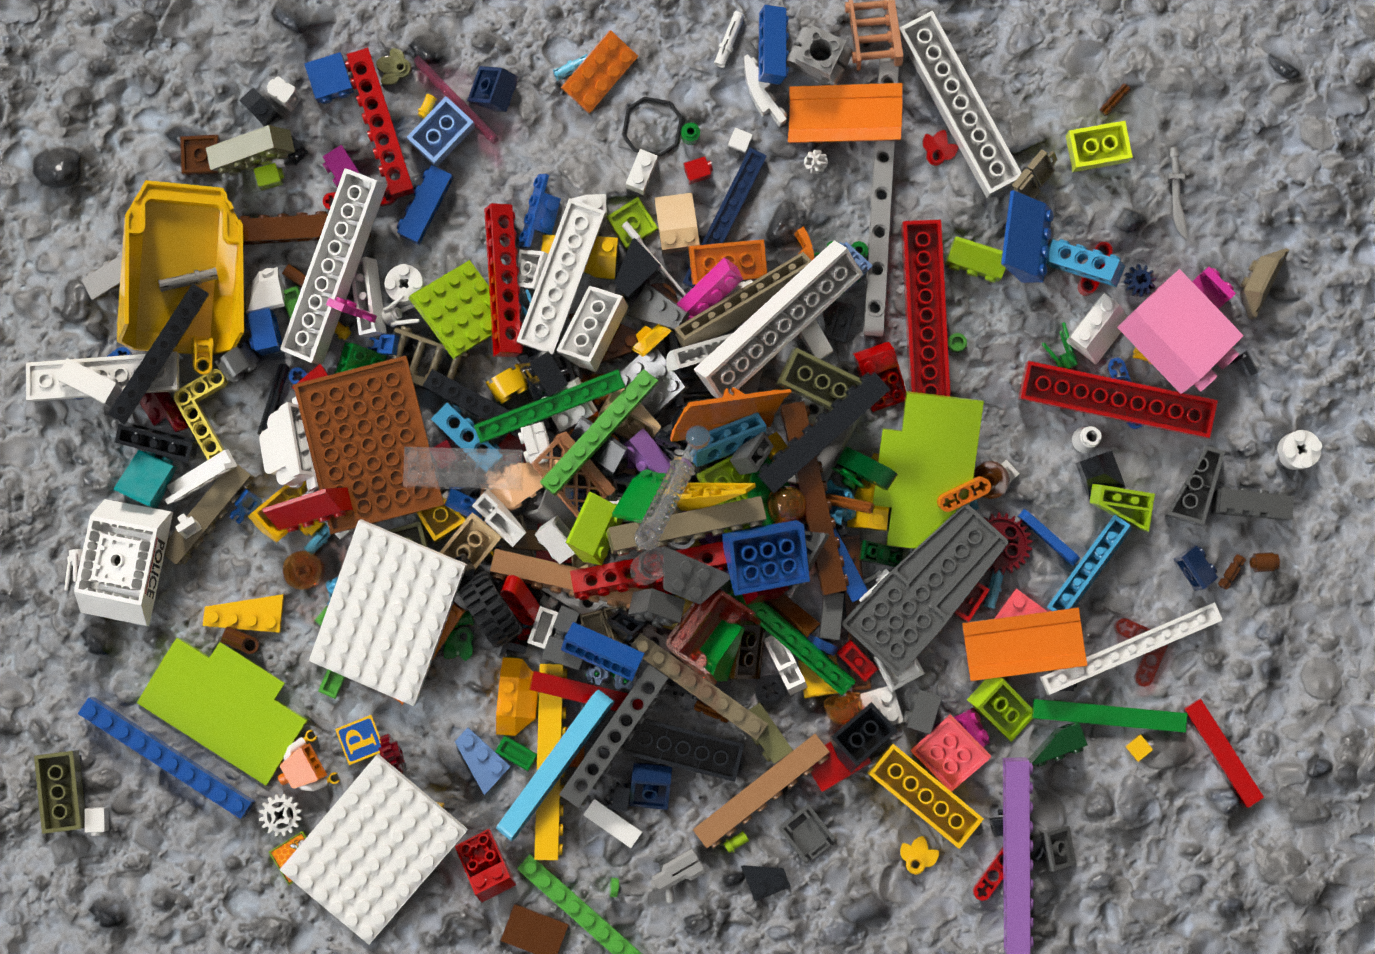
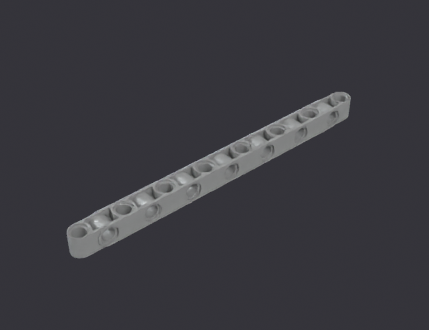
M879 59L878 84H883L884 81L898 83L899 66H894V59ZM895 140L874 141L867 261L873 267H879L882 270V274H873L872 268L866 273L863 335L883 337ZM885 155L888 161L883 163L878 157ZM883 192L886 195V199L879 200L876 194ZM880 229L883 231L884 236L876 237L874 231ZM870 305H878L880 311L878 313L871 312Z

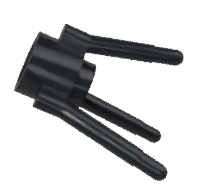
M664 430L658 431L654 439L656 444L661 446V450L666 451L681 464H684V460L669 449L672 446L682 449V446L675 443V441L671 442L672 430L668 432Z

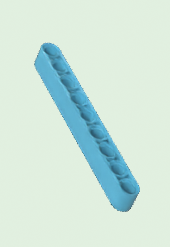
M597 690L591 696L499 822L496 830L511 842L519 835L614 704L611 698L600 690Z

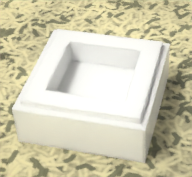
M735 128L728 146L746 153L753 135Z

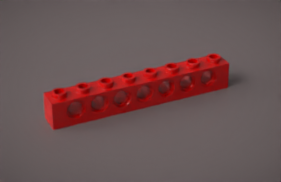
M369 48L346 54L348 61H345L348 72L352 71L354 77L350 80L353 89H357L359 96H356L359 107L363 106L365 113H362L365 125L369 124L370 131H367L370 142L374 141L376 146L373 152L376 160L380 159L381 166H378L381 177H386L387 195L391 194L393 199L413 194L414 188ZM360 69L367 70L363 75L357 74ZM366 86L372 87L370 92L363 91ZM371 104H378L376 109H368ZM377 121L384 122L381 127L374 126ZM382 139H389V142L386 145L380 144V141ZM388 156L395 157L391 163L386 162L385 159ZM395 173L400 174L398 180H392L391 176Z
M491 203L484 209L493 357H516L522 353L524 345L516 342L522 322H520L521 304L518 298L520 286L517 282L519 268L516 266L518 251L515 248V212L511 204ZM499 222L503 224L504 228L500 227ZM500 240L504 242L505 247L501 245ZM501 259L505 260L506 265L502 263ZM502 277L507 280V284L503 281ZM503 295L508 298L509 302H506L504 300ZM505 314L509 316L510 321L505 318ZM506 333L511 336V340L507 338Z
M723 541L675 550L700 562H703L705 558H710L713 561L707 565L724 572L728 570ZM663 553L570 571L575 599L586 600L591 596H606L610 592L615 591L622 593L636 587L643 589L651 584L663 585ZM648 569L655 571L651 575L645 573ZM629 573H634L635 577L629 579L626 577V575ZM609 577L616 578L614 582L606 581ZM591 580L597 582L594 586H589L587 583Z

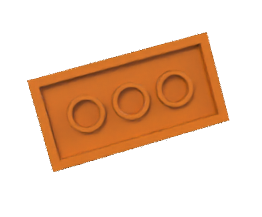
M610 30L561 86V89L587 113H591L637 59L638 55Z
M764 239L688 247L692 285L697 284L724 257L738 267L743 280L758 279L767 274Z

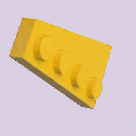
M285 594L205 606L203 626L221 628L228 626L233 629L281 633Z

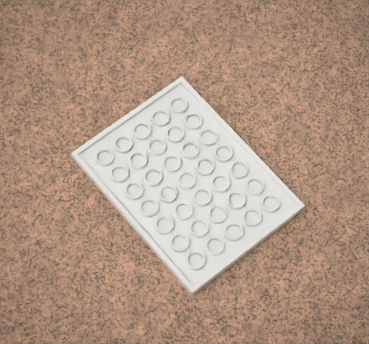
M358 520L309 661L415 706L467 564L367 521Z
M377 754L281 867L280 871L367 944H370L468 829L383 757Z

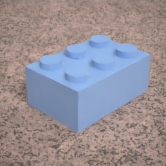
M445 96L407 136V139L435 167H438L475 128V124Z

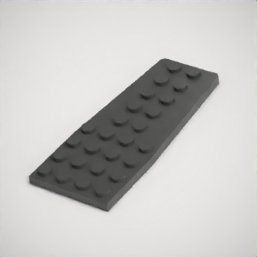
M968 504L963 505L874 587L872 593L849 614L841 625L899 677L943 629L1006 548L1008 540Z

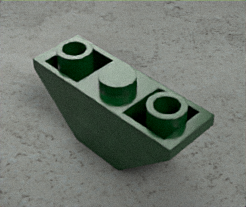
M863 540L861 541L858 560L896 567L901 563L903 549Z

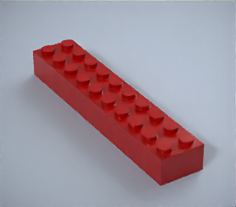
M941 219L903 221L901 224L909 392L950 396Z
M1032 361L1025 363L1018 400L1204 439L1211 436L1218 400L1186 393L1180 394L1176 391Z

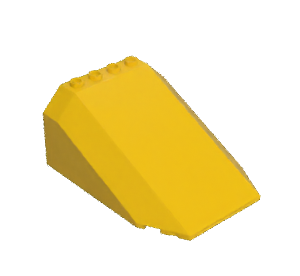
M145 180L126 212L124 220L117 319L118 343L132 350L149 351L191 286L161 292L158 280L194 273V270L203 271L215 267L218 280L203 282L202 285H197L208 292L209 297L173 352L192 354L191 341L193 337H196V339L213 338L212 355L229 352L237 346L244 333L243 224L237 218L233 210L234 207L228 200L224 188Z

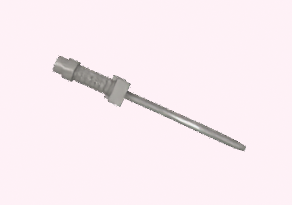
M1171 147L1169 154L1172 162V174L1169 172L1167 175L1168 180H1172L1174 223L1181 236L1187 239L1185 215L1180 203V180L1182 182L1185 180V174H1180L1178 158L1180 155L1177 147Z

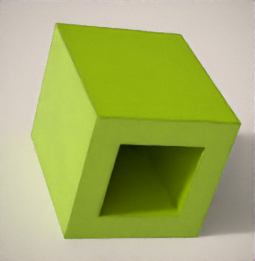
M276 163L254 168L258 187L262 191L284 185L282 180L285 178L284 171Z

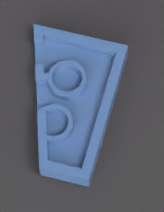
M469 727L455 741L485 795L511 766Z

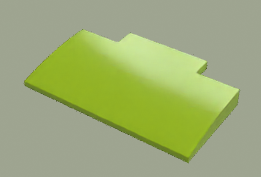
M906 391L901 430L882 428L878 458L879 463L891 468L898 475L888 491L875 485L873 504L875 506L891 507L886 540L888 546L916 549L961 508L945 512L938 507L937 499L941 494L972 480L974 477L984 405L983 400ZM961 490L959 494L961 499L968 497V490ZM946 498L943 505L949 506L948 502L952 500Z
M177 637L137 701V704L265 786L268 785L283 762L288 746L297 740L309 721L276 699L286 684L285 682L222 642H219L211 656H208L185 640Z

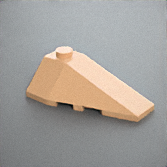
M553 460V467L559 460ZM548 461L538 464L543 470H548ZM530 463L505 466L490 472L489 489L509 511H512L522 506V501L529 496L533 498L537 495L536 491L543 487L540 484L543 478Z

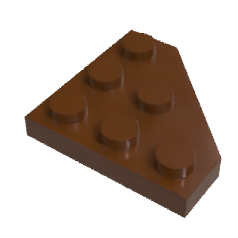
M576 312L569 314L570 322L572 321ZM620 323L600 364L634 353L632 350L633 346L638 343L636 330Z

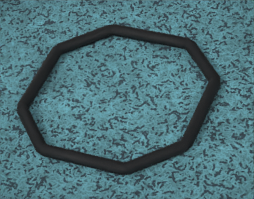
M642 97L626 109L622 136L632 151L638 153L640 149H636L626 136L630 110L644 100L668 104L679 118L675 143L661 153L647 151L659 157L664 156L679 144L683 117L671 101Z

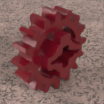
M390 734L381 736L379 739L381 747L378 748L380 756L403 774L402 763H405V759L398 741H393Z

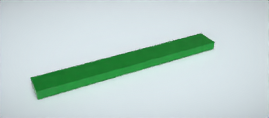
M618 369L478 423L474 427L480 443H484L624 389L626 386Z
M733 587L726 594L728 598L841 696L855 684V680L766 602L746 605L742 594L734 595Z
M1033 699L1032 718L1186 732L1187 713Z

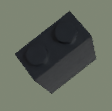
M635 238L631 241L614 283L615 294L623 296L624 300L628 303L642 291L646 283L649 284L661 273V265Z

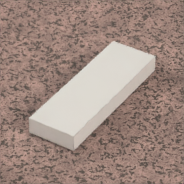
M595 798L584 813L585 817L630 848H632L642 833L641 830L608 809Z

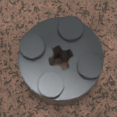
M247 341L242 343V347L239 348L237 346L220 357L221 361L215 362L228 382L236 383L245 377L243 375L244 372H252L260 367V360Z

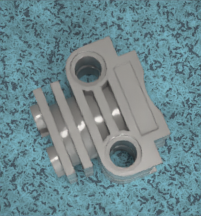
M813 25L811 28L802 27L786 59V65L793 68V71L823 85H838L844 69H846L852 57L853 50L846 46L845 40ZM814 50H823L828 54L829 58L825 61H818L810 53Z

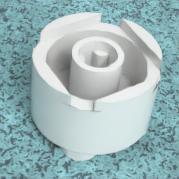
M400 264L388 272L384 285L386 292L393 301L403 295L404 298L398 304L410 305L412 302L409 300V296L425 287V281L416 268ZM402 283H407L409 287L406 289L402 286Z
M1298 430L1287 434L1280 440L1277 447L1280 462L1291 470H1302L1313 466L1319 460L1322 451V443L1313 433L1306 430ZM1297 447L1301 448L1302 453H1298L1299 449Z

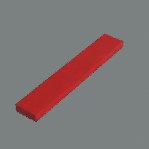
M533 671L529 690L585 704L597 690H600L614 701L610 709L614 711L618 710L628 693ZM635 699L632 706L635 710H641L644 703L641 699Z
M1199 698L1185 707L1184 711L1245 806L1249 808L1263 799V794L1203 701Z

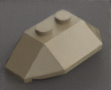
M1285 248L1261 256L1251 262L1248 268L1250 273L1248 277H1244L1240 284V287H1242L1240 295L1249 319L1253 320L1258 316L1290 251L1289 249Z

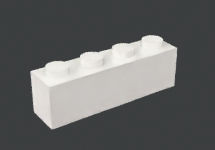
M361 257L352 282L354 302L357 303L356 307L377 315L375 323L357 317L359 335L370 338L380 336V334H387L386 324L382 318L383 302L377 260Z

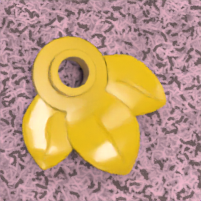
M920 836L912 842L911 846L902 843L900 855L906 861L907 870L917 875L922 873L925 867L933 866L936 863L939 851L935 849L928 850L926 839L924 836ZM914 861L919 862V866L917 868L912 867V863Z

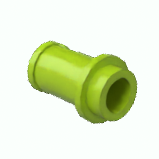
M741 831V833L733 838L726 839V842L723 844L729 853H734L735 849L749 842L744 831Z

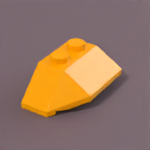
M503 657L498 689L496 734L516 736L536 719L538 692L529 690L533 671L523 659Z

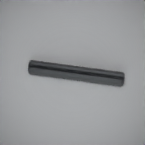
M280 363L257 432L258 435L268 429V418L277 409L290 368L286 364Z

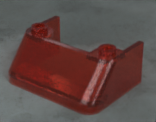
M718 589L702 604L699 605L693 602L681 618V622L675 626L667 637L666 645L687 666L715 685L717 681L713 675L704 669L707 665V657L700 651V648L721 620L729 624H735L744 615L758 625L761 621L754 611L721 589Z

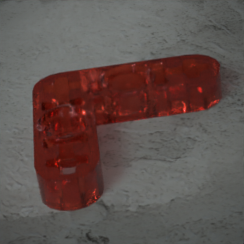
M1126 618L1119 619L1114 624L1115 632L1127 639L1136 636V632L1139 629L1145 632L1151 630ZM1126 622V627L1133 629V625L1136 626L1132 631V636H1129L1131 632L1128 630L1121 632L1119 624ZM1168 644L1143 654L1134 675L1137 685L1146 687L1153 682ZM1149 655H1154L1156 658V663L1153 666H1149L1146 662V658ZM1144 666L1148 669H1153L1152 673L1148 671L1146 674L1148 681H1144L1143 683H1141V678H1139V675H1144L1146 669H1142V667Z

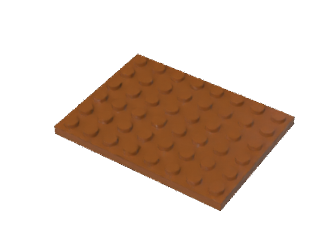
M407 356L293 384L319 490L348 487L353 510L346 512V516L330 517V521L327 522L331 535L355 529L360 519L375 524L444 506Z

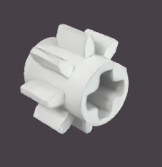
M821 150L808 152L804 159L806 169H811V174L824 172V169L827 167L828 160L826 154H821Z

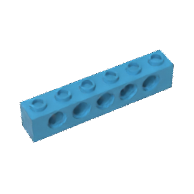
M1116 515L1112 517L1047 606L1048 612L1071 609L1077 606L1132 531L1130 524Z

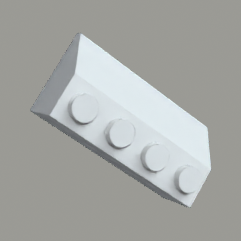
M589 286L557 349V353L579 367L596 372L628 308L623 296Z

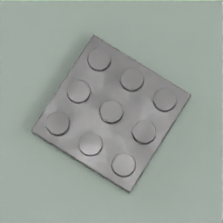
M658 345L644 357L637 356L620 372L626 387L643 369L658 380L656 387L641 402L653 418L660 414L688 388L676 370L667 371V357Z

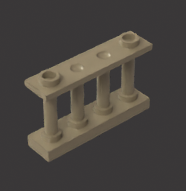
M402 325L401 328H395L394 332L401 335L397 355H394L393 359L402 356L408 337L419 340L410 365L413 382L423 386L431 370L437 371L443 351L446 348L441 342L413 333L412 328ZM428 343L437 346L429 372L424 377L418 375L419 371L417 369L425 345ZM465 352L452 360L447 375L448 378L454 380L462 356L468 357L470 352Z

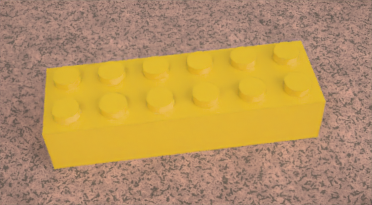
M890 743L867 772L958 849L963 846L984 820V818L893 743Z

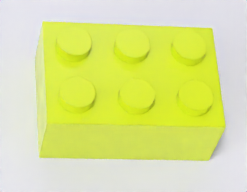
M1126 121L1069 130L1065 135L1072 172L1128 163L1133 158Z

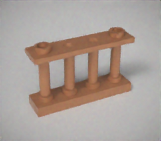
M848 0V2H845V13H849L854 47L852 63H856L857 70H861V61L883 58L894 59V66H902L903 50L895 0L853 3V0ZM883 8L887 12V15L884 17L858 20L855 18V11ZM889 26V31L886 34L858 36L857 27ZM888 41L892 48L885 51L860 53L859 44Z

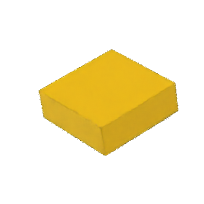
M1140 734L1125 746L1137 762L1153 750Z

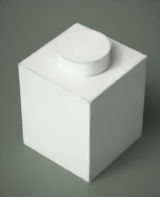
M109 807L85 809V832H91V836H101L103 832L109 831Z

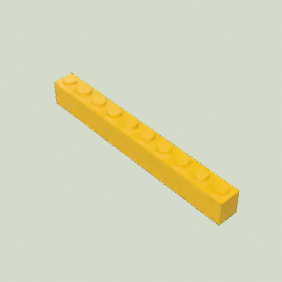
M540 664L541 673L567 679V668H564V665ZM540 692L537 770L566 732V727H562V720L566 719V707H563V699L565 698ZM561 777L536 810L534 860H558L559 856L563 855V844H559V836H563V824H560V816H564V805H560V797L562 796L559 795L564 788V785H561Z

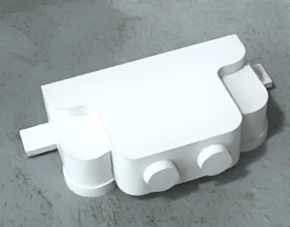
M295 397L292 399V403L286 402L280 406L279 410L269 416L267 422L268 429L260 434L259 440L264 470L267 474L276 475L277 481L281 485L299 488L306 481L308 491H313L318 488L316 473L297 398Z

